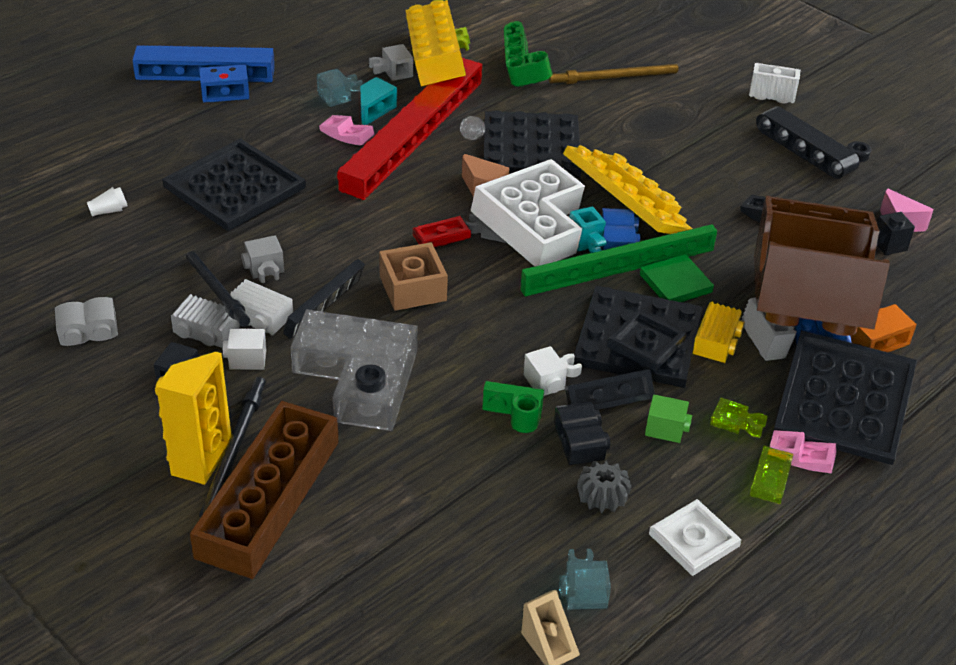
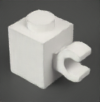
M550 346L525 354L523 375L532 388L544 390L545 396L565 389L566 376H579L582 365H573L574 354H567L559 358Z

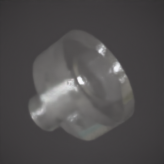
M475 116L466 117L460 125L461 134L469 140L480 139L485 132L483 120Z

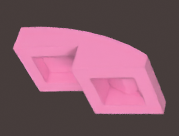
M332 115L319 126L320 131L330 137L354 145H362L374 135L372 126L353 125L351 116Z
M774 430L768 453L769 456L789 465L817 472L832 473L837 451L836 443L805 441L804 432Z

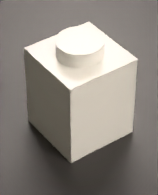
M230 329L228 340L223 341V357L228 358L229 370H264L267 351L265 329Z

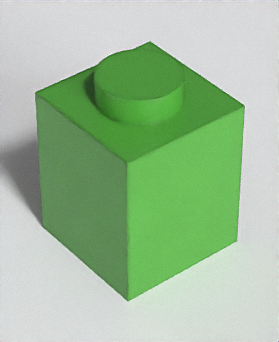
M653 395L645 436L681 443L683 431L689 433L692 415L687 414L689 402Z

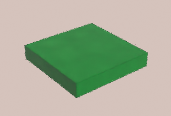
M686 254L640 268L641 277L659 298L683 302L712 293L714 289V284Z

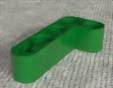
M519 21L508 23L504 27L506 67L511 84L513 86H524L549 79L552 76V70L548 54L545 51L528 53V42L523 24Z

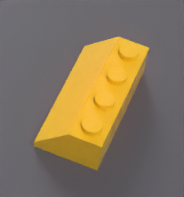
M213 352L171 365L166 374L158 379L155 387V393L158 395L160 406L159 416L162 418L164 430L163 439L166 442L167 448L166 458L169 461L171 475L204 485L222 459L231 438L222 353Z

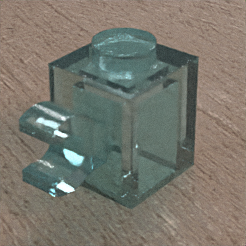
M338 69L317 74L318 95L330 107L350 102L351 91H361L360 86L363 85L362 80L357 81L356 74L345 77Z
M570 549L565 575H560L559 578L560 596H566L567 609H608L611 585L607 561H593L591 549H587L585 559H577L574 555V549Z

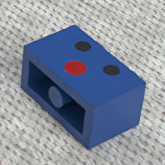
M246 64L199 68L203 103L250 99Z

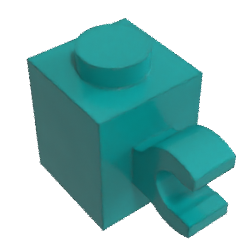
M593 206L571 211L569 218L583 228L577 251L589 249L590 253L602 251L600 246H604L607 243L603 237L606 221Z

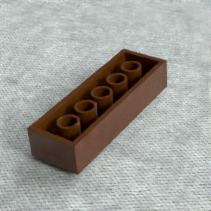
M281 401L190 532L194 559L254 579L338 445L337 417Z

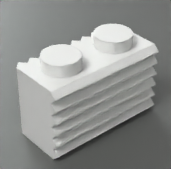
M755 63L749 96H754L758 100H765L767 98L769 100H777L779 103H794L800 79V69Z
M247 279L244 280V283L241 282V285H238L237 289L235 288L234 292L231 291L230 294L245 307V313L250 318L249 325H252L255 329H265V332L270 333L271 336L286 323L288 316L293 313L291 298Z

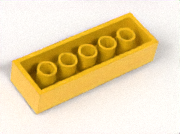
M434 0L428 5H414L405 10L420 85L424 86L466 76L448 0Z

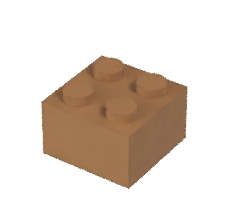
M432 242L379 251L380 278L394 311L447 301L448 275Z

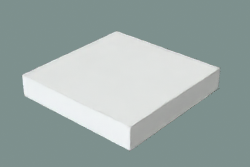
M698 499L650 527L649 535L692 576L740 547L741 539Z

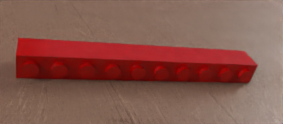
M462 58L466 76L428 84L384 128L379 130L370 141L366 142L364 147L355 153L345 165L339 168L337 172L339 191L365 200L482 83V64Z

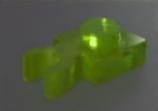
M720 398L712 415L710 425L739 434L741 429H744L753 437H761L763 427L766 425L767 416L762 413L750 414L748 413V406Z

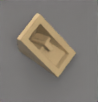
M556 590L545 593L524 604L521 633L544 665H561L580 655Z

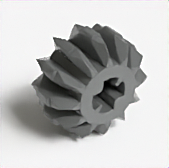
M607 460L601 465L593 461L590 467L584 466L577 481L580 502L587 503L589 510L595 507L599 508L601 514L607 508L615 512L618 506L624 507L631 490L627 471L620 470L619 463L613 466L608 465Z

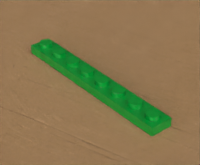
M707 225L522 269L521 292L526 297L640 269L643 266L684 254L689 257L714 250L717 229L713 225Z

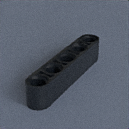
M774 107L759 114L756 118V125L759 131L833 178L840 179L859 167L860 161L856 153L781 107Z

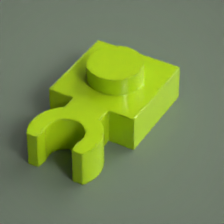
M466 27L455 29L459 48H465L466 51L469 50L468 44L470 40Z

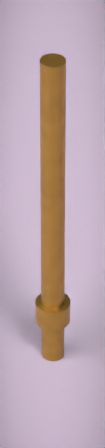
M670 64L583 72L567 70L565 73L552 74L549 78V83L566 82L567 84H575L577 81L678 73V65Z

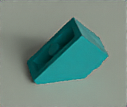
M378 77L360 86L362 125H368L397 107V87Z

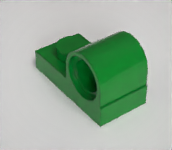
M485 381L482 410L511 414V426L513 429L521 433H530L537 429L541 419L544 390Z

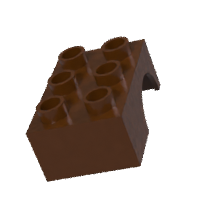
M765 196L754 251L757 311L766 312L765 319L781 326H796L799 324L800 318L823 321V329L842 336L855 335L858 327L875 329L890 262L886 259L882 261L874 259L879 229L873 212Z

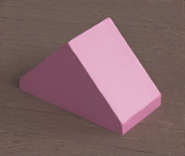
M890 189L885 191L880 208L882 215L902 212L915 226L914 232L927 230L934 210Z

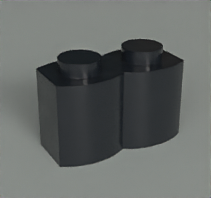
M591 402L555 406L554 424L569 465L605 460L606 451L610 449L609 434L603 432L601 427L602 420L599 410H595Z

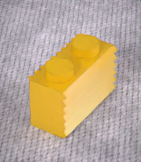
M713 301L710 302L696 334L692 354L726 363L728 354L734 355L738 343V339H735V337L740 338L745 322L740 321L742 311L730 308L729 306H720L718 303L714 304Z

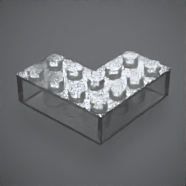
M306 309L291 345L292 373L339 380L333 395L334 417H337L338 423L393 431L417 354L418 326ZM369 364L380 366L386 374L384 388L376 393L360 391L355 384V373L360 367Z

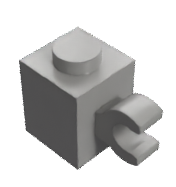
M404 44L382 48V58L372 57L369 59V67L373 68L374 74L386 72L392 81L413 77V57Z
M276 235L244 242L245 253L241 254L244 269L250 270L252 278H259L261 283H265V276L273 275L275 280H279V273L284 272L283 251Z

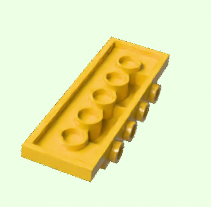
M567 145L563 154L657 232L674 234L692 229L686 224L687 219L678 214L682 207L675 201V197L658 188V183L642 175L643 172L640 169L626 163L627 159L617 153L613 155L605 154L596 149L592 152L580 145L578 148Z

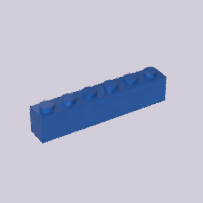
M137 45L133 57L135 80L201 81L199 68L246 64L248 82H272L275 68L273 48Z

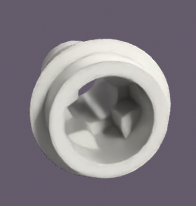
M112 187L87 202L92 217L123 211L122 208L128 206L120 187L116 189Z

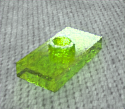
M763 446L750 496L781 504L794 454Z

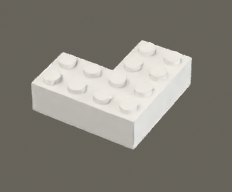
M550 159L476 186L471 212L532 265L539 266L552 263L577 252L583 228L570 219L567 214H570L571 211L579 210L585 185Z

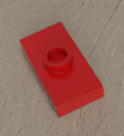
M461 216L414 227L413 236L418 244L432 242L433 246L437 247L471 238V230Z

